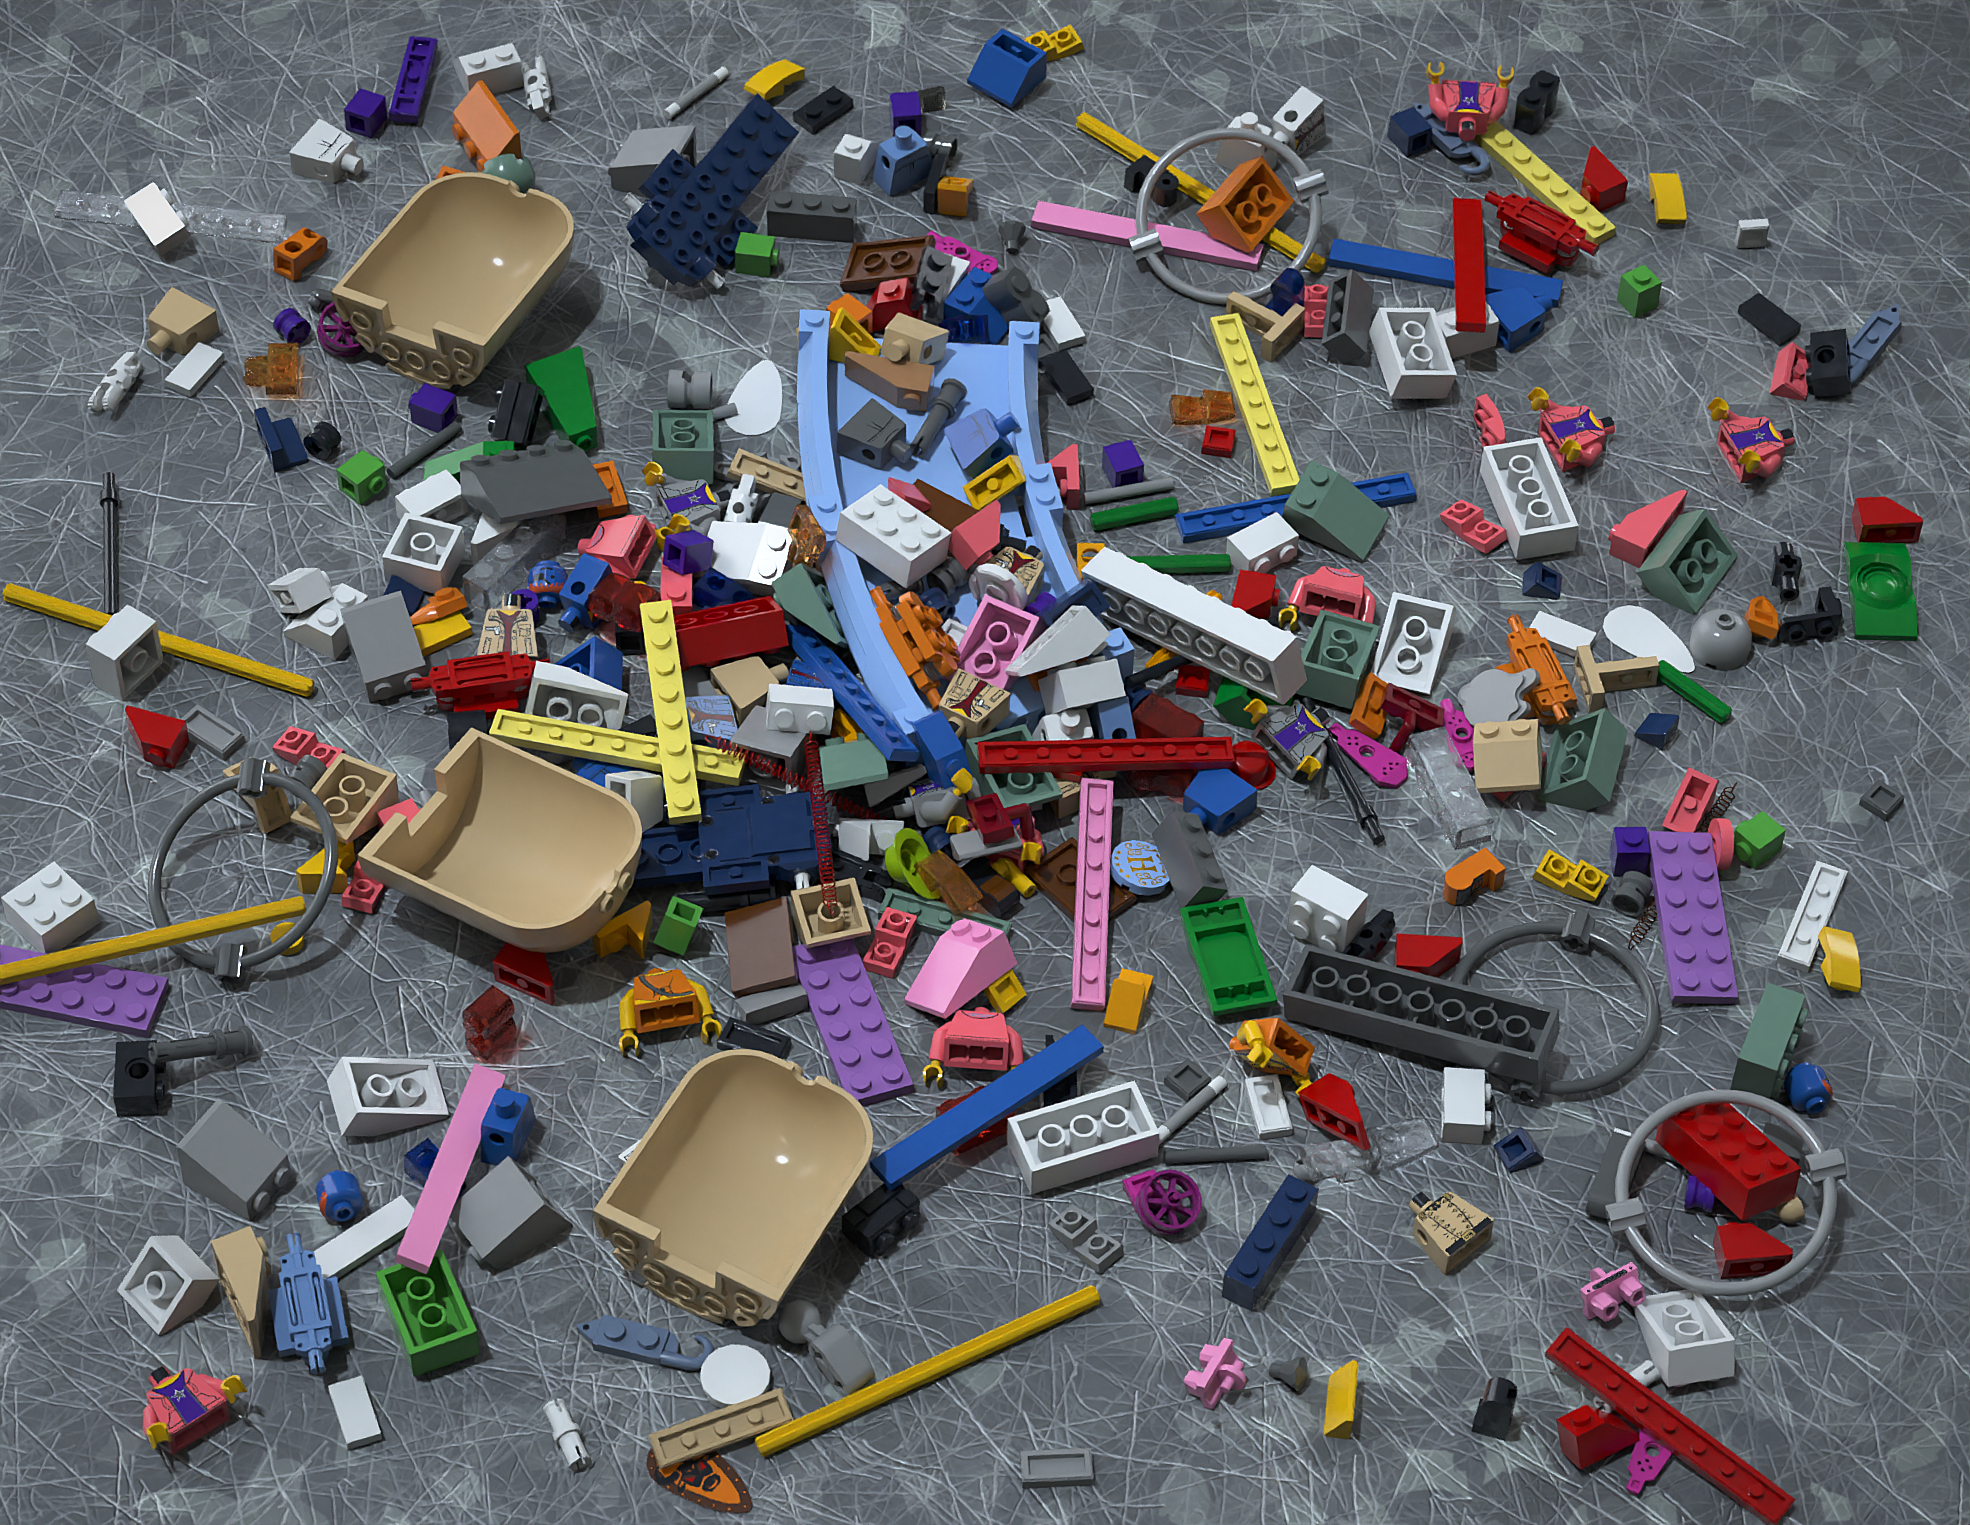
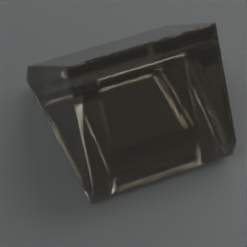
M938 86L918 90L921 114L946 110L944 87Z

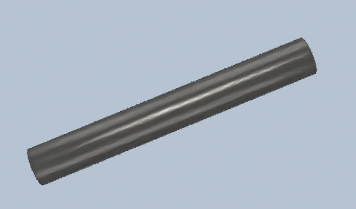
M454 421L387 468V474L392 479L396 478L461 432V425Z
M1266 1145L1164 1150L1165 1164L1267 1158Z

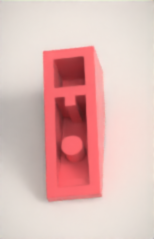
M1681 489L1627 514L1620 525L1615 524L1610 531L1608 540L1611 541L1609 554L1640 568L1676 518L1684 512L1687 491Z
M662 564L661 601L671 600L673 616L693 612V573L681 575Z

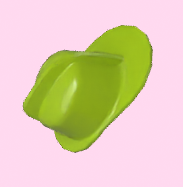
M910 828L901 829L896 833L894 844L885 849V865L890 877L902 885L912 887L923 898L929 900L940 898L945 889L944 878L936 862L933 860L925 841L915 830Z

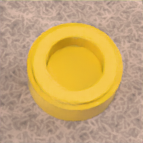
M284 922L275 926L270 934L271 944L284 936L293 928L295 923ZM304 935L291 947L282 952L281 955H292L300 951L304 945Z

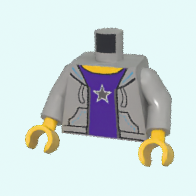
M652 461L648 462L642 470V473L646 475L644 478L646 485L654 486L656 483L657 508L666 526L669 529H673L674 534L695 530L707 536L712 521H720V511L728 507L731 497L730 492L725 490L712 494L705 480L688 481L675 479L663 473L662 467Z
M1255 698L1243 709L1245 712L1253 715L1251 719L1253 724L1261 721L1251 738L1269 752V757L1291 781L1301 770L1309 775L1308 779L1311 781L1316 773L1323 768L1327 753V747L1324 742L1329 736L1324 726L1330 722V716L1324 708L1318 707L1310 713L1300 703L1290 707L1288 705L1266 706L1264 702Z
M965 768L960 769L951 779L954 785L947 789L941 788L930 781L929 778L909 784L908 791L910 797L892 801L896 820L914 816L918 827L922 828L948 823L951 816H960L966 820L970 819L966 808L965 793L972 788V775Z

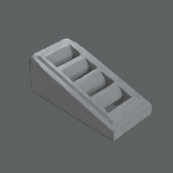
M919 764L892 772L889 775V779L862 784L868 807L879 804L927 773L925 766Z

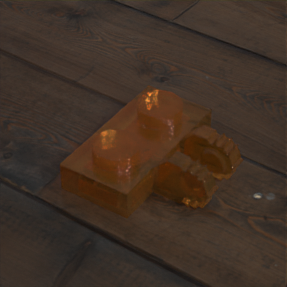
M268 343V356H249V358H246L244 367L247 372L245 371L243 381L249 386L262 387L265 385L266 395L297 394L299 344Z
M797 504L787 528V532L792 540L786 556L788 561L793 564V567L799 563L811 567L813 563L817 562L820 552H823L825 549L826 535L809 506Z

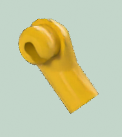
M999 858L997 862L992 864V868L1003 878L1011 882L1025 898L1030 897L1036 891L1037 886L1010 859Z

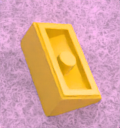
M1009 455L962 488L973 508L980 511L996 499H1001L1027 480L1019 456Z
M1351 1360L1329 1377L1323 1431L1326 1437L1349 1439L1351 1437L1359 1364L1355 1360Z

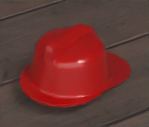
M1240 741L1233 745L1235 764L1234 768L1227 769L1257 790L1269 786L1276 775V767L1274 761L1269 757V752L1264 750L1261 745L1252 741Z

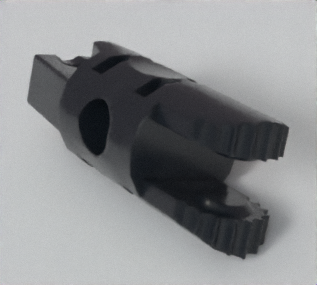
M1382 909L1370 922H1367L1342 953L1373 961L1393 935L1392 930L1395 927L1393 912Z

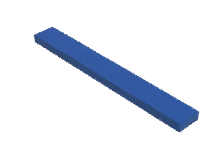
M1335 238L1333 240L1328 266L1454 288V265L1451 259ZM1484 266L1485 294L1524 286L1534 298L1547 294L1552 300L1553 307H1558L1563 280Z
M1408 473L1351 483L1380 508L1416 502L1417 493ZM1291 494L1175 514V523L1183 544L1233 535L1276 512L1282 517L1284 506Z
M785 625L789 645L825 687L832 689L836 700L889 761L917 762L920 751L819 634L807 625Z
M1082 1024L871 1160L870 1169L890 1190H893L1101 1055L1104 1046Z

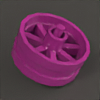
M334 302L327 305L322 311L317 325L316 333L319 343L326 351L339 357H351L362 352L364 347L360 343L353 344L350 336L355 337L358 334L349 321L343 322L335 314L338 311ZM328 316L336 325H323V321ZM326 332H335L333 340L329 338ZM338 341H341V342L346 341V344H347V345L339 344V343H337V342H338Z
M1171 1169L1159 1171L1141 1186L1136 1197V1209L1140 1220L1146 1228L1160 1235L1170 1236L1179 1234L1196 1220L1201 1211L1202 1197L1199 1187L1191 1177L1181 1171ZM1158 1180L1169 1181L1167 1193L1159 1185ZM1176 1184L1182 1187L1185 1192L1180 1194L1175 1190ZM1149 1186H1151L1159 1198H1147ZM1189 1198L1191 1209L1180 1204L1183 1199ZM1148 1205L1156 1206L1157 1214L1155 1216L1149 1210ZM1175 1211L1187 1216L1188 1220L1179 1225ZM1162 1215H1168L1170 1225L1164 1224L1159 1220Z

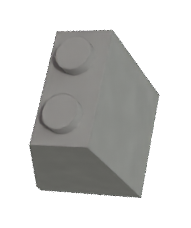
M687 125L633 130L627 141L624 140L621 143L616 159L610 161L608 175L611 176V188L647 198L638 188L671 149H674L695 168L697 165L695 126Z
M401 591L340 609L349 649L369 703L411 691V678L428 677L426 664Z
M756 705L732 736L731 750L736 744L738 745L736 752L741 747H743L742 753L748 749L746 760L754 752L752 762L759 755L757 765L765 757L763 767L770 760L768 771L774 763H776L774 772L780 765V774L787 768L785 778L792 771L790 781L798 773L797 783L807 764L804 741L810 737L809 733L767 730L766 707ZM812 734V741L817 740L816 734ZM815 742L808 743L806 746L815 745ZM750 757L745 764L740 784H759V789L786 795L785 786L788 784L790 775L782 782L784 773L779 779H777L778 771L772 777L773 768L766 774L767 766L763 771H760L761 762L759 767L755 769L757 759L750 766ZM795 778L790 784L791 788H793L792 783H794Z
M219 1098L176 1146L184 1185L248 1221L257 1212H261L266 1208L270 1197L278 1188H282L288 1182L291 1175L288 1154Z
M509 1156L455 1202L450 1214L454 1221L450 1226L462 1240L467 1238L472 1244L468 1250L480 1264L486 1261L496 1269L573 1225L539 1180Z

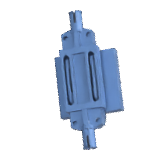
M294 1232L296 1245L293 1243L292 1233L288 1234L286 1240L289 1253L280 1258L282 1272L278 1273L281 1287L268 1290L279 1357L295 1354L301 1356L302 1360L307 1365H310V1372L312 1374H317L316 1364H318L321 1374L326 1370L324 1362L329 1356V1350H332V1347L349 1344L337 1276L323 1279L321 1265H317L314 1251L303 1250L301 1234Z

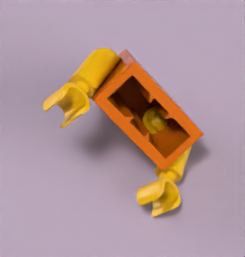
M653 968L646 975L635 977L634 988L629 989L619 1002L620 1031L624 1032V1035L619 1039L621 1055L625 1057L624 1049L628 1045L635 1046L636 1056L640 1054L639 1041L634 1035L636 1030L638 1034L700 1023V1019L703 1021L700 1034L702 1042L708 1044L707 1031L715 1032L718 1040L722 1028L721 1024L711 1017L714 1015L705 987L691 979H687L683 972L678 969L663 971L660 968Z
M1279 1018L1247 1020L1241 1024L1237 1031V1036H1234L1230 1041L1229 1047L1232 1055L1240 1056L1260 1072L1292 1076L1295 1084L1300 1086L1295 1092L1298 1096L1300 1090L1312 1084L1307 1070L1315 1049L1314 1045Z

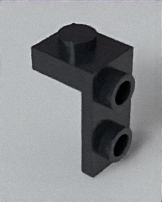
M1831 586L1818 589L1814 607L1816 613L1785 617L1780 620L1777 639L1780 643L1815 637H1827L1838 633L1842 617V605L1840 599L1835 598Z

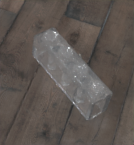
M557 513L524 519L462 576L466 602L484 613H487L488 609H496L502 603L503 595L513 593L528 579L529 570L536 566V563L548 560L568 542L566 516Z
M1445 726L1409 735L1408 748L1404 751L1407 765L1409 768L1413 767L1418 787L1422 792L1425 791L1428 797L1431 813L1434 816H1438L1444 838L1450 840L1454 850L1491 841L1494 821Z

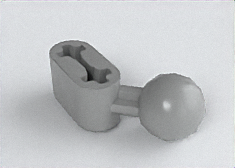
M805 1300L787 1303L779 1312V1331L786 1340L792 1343L803 1344L809 1342L808 1349L811 1356L841 1396L846 1397L855 1393L875 1377V1371L850 1333L842 1325L835 1323L829 1329H826L821 1325V1314L814 1304Z

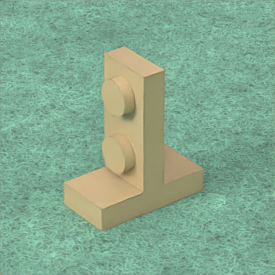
M1233 291L1227 297L1226 315L1239 313L1244 328L1262 337L1261 358L1271 363L1304 329L1306 308L1295 303L1281 316L1275 311L1269 310L1250 298Z
M1577 646L1573 667L1589 714L1602 709L1605 692L1655 686L1659 670L1657 657H1637L1595 664L1590 646Z
M241 762L223 770L224 777L227 778L239 774ZM271 763L270 772L279 774L278 768ZM268 785L267 795L258 799L242 796L253 807L259 828L265 834L291 821L292 813L283 788Z

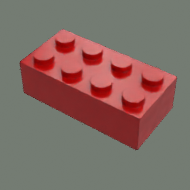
M771 596L674 615L681 672L689 670V666L701 664L703 667H709L719 664V660L732 658V660H741L750 657L751 653L760 651L763 654H772L781 650L780 647L789 646L783 609Z
M1730 1103L1707 1104L1690 1108L1672 1116L1658 1126L1655 1141L1692 1175L1696 1176L1702 1184L1709 1187L1711 1192L1741 1220H1745L1795 1198L1801 1167Z

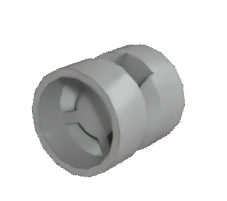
M669 370L668 408L685 409L687 405H691L693 409L711 410L713 392L712 371H695L692 375H689L687 370Z

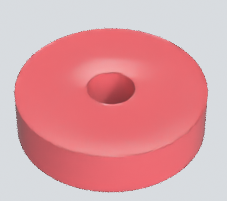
M1713 818L1707 833H1711L1717 870H1727L1731 865L1734 851L1733 827L1729 819Z

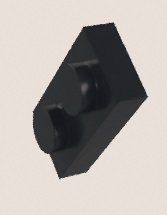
M833 85L793 112V121L814 135L852 109L853 99Z

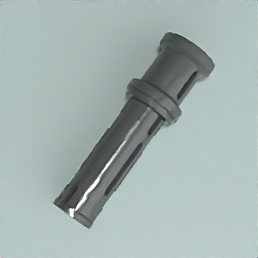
M947 378L943 381L940 394L934 397L930 403L931 412L912 443H910V446L914 448L913 456H916L919 449H921L918 458L926 457L929 448L946 420L954 417L956 414V406L967 395V388L960 381L953 378Z
M240 1026L238 1030L227 1032L216 1029L210 1032L209 1036L157 1043L151 1042L149 1049H154V1051H148L152 1064L212 1056V1058L220 1060L225 1058V1055L239 1053L243 1056H249L253 1051V1038L248 1026Z

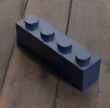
M1289 1174L1287 1175L1224 1273L1223 1298L1253 1311L1316 1212L1318 1188Z

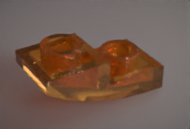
M1204 389L1201 397L1172 394L1169 400L1172 424H1211L1233 419L1236 415L1232 392Z
M940 850L914 865L930 892L932 893L938 889L955 916L984 898L966 873Z

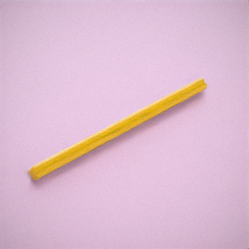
M1082 112L1076 119V126L1133 162L1143 155H1146L1155 162L1160 159L1157 155L1086 112ZM1170 164L1166 168L1178 178V189L1203 205L1214 194V190ZM1274 227L1262 239V241L1293 260L1298 256L1303 247L1301 243ZM1313 251L1304 266L1314 273H1319L1324 269L1326 260Z
M11 583L7 584L3 590V599L7 602L98 631L112 617V615ZM158 630L161 649L164 652L305 697L311 696L314 691L313 679Z
M297 896L0 965V985L302 916L306 912L305 901L302 896Z
M1090 1285L760 1435L755 1439L756 1448L761 1456H768L1094 1307L1100 1303L1099 1292L1095 1286Z

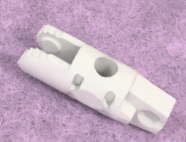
M543 56L535 58L537 69L531 70L526 62L522 63V78L529 108H533L534 112L538 114L540 120L550 116L549 102L552 100L546 63Z
M126 352L111 367L89 398L87 406L90 411H100L102 407L107 411H113L136 381V377L143 366L136 352Z
M743 474L739 488L732 490L723 522H752L759 494L754 493L757 484L755 476Z

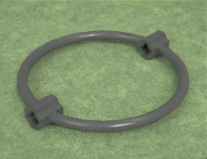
M244 758V761L240 763L239 774L227 777L206 787L192 797L175 814L165 828L155 848L148 875V901L154 924L157 929L170 926L161 899L163 866L176 835L199 808L218 795L237 788V793L241 796L253 799L263 798L264 795H267L268 785L292 792L301 798L313 811L321 827L324 839L325 860L323 874L313 901L293 928L274 943L247 954L248 949L246 947L233 943H222L221 946L217 947L216 956L201 953L186 943L170 946L184 959L205 968L215 969L214 979L229 984L241 983L244 980L246 968L261 964L281 954L307 932L320 915L328 900L338 865V843L335 827L331 816L318 796L295 779L278 773H271V764L266 760L256 758Z
M1577 909L1575 912L1568 913L1566 922H1528L1499 930L1472 947L1461 959L1451 978L1452 982L1463 984L1474 964L1488 951L1506 941L1528 935L1555 934L1561 935L1560 944L1572 953L1578 954L1580 951H1587L1589 942L1610 952L1630 970L1639 983L1646 1003L1644 1031L1632 1052L1613 1068L1589 1078L1572 1081L1545 1080L1547 1071L1544 1070L1539 1084L1487 1071L1496 1078L1512 1085L1510 1097L1514 1098L1517 1104L1524 1106L1537 1104L1541 1093L1574 1094L1607 1086L1632 1071L1646 1056L1656 1037L1660 1010L1656 989L1649 974L1638 959L1625 947L1594 930L1596 919L1592 918L1589 912Z

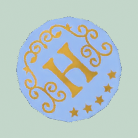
M1132 840L1122 842L1115 847L1110 859V874L1120 886L1123 883L1125 886L1130 887V892L1149 896L1159 894L1169 884V877L1156 846L1144 841Z

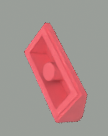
M1793 342L1779 351L1777 355L1770 393L1775 396L1804 401L1809 387L1806 381V369L1811 368V363H1807L1805 350Z

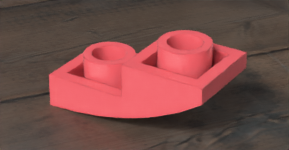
M1320 284L1303 286V307L1306 308L1304 337H1322L1329 286Z
M1487 394L1477 397L1473 417L1477 426L1482 428L1480 437L1482 446L1504 444L1505 428L1497 407Z
M1462 499L1440 513L1441 520L1455 534L1485 554L1507 540L1506 529L1485 520L1483 509Z
M292 726L284 732L272 747L276 754L296 766L304 755H312L322 761L327 769L340 752L345 754L344 749L318 742L315 733Z
M359 860L354 866V877L342 895V906L372 914L386 886L366 876L359 864Z
M886 907L875 928V938L863 959L865 970L894 978L917 922L916 915Z

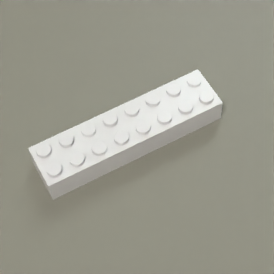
M1106 547L1081 570L1083 580H1094L1110 604V607L1100 614L1101 617L1283 705L1307 681L1298 639L1290 631H1283L1272 626L1266 620L1257 619L1247 614L1241 608H1234L1225 604L1215 596H1208L1191 585L1187 586L1174 580L1168 574L1159 573L1145 563H1138L1127 558L1123 553L1115 552Z

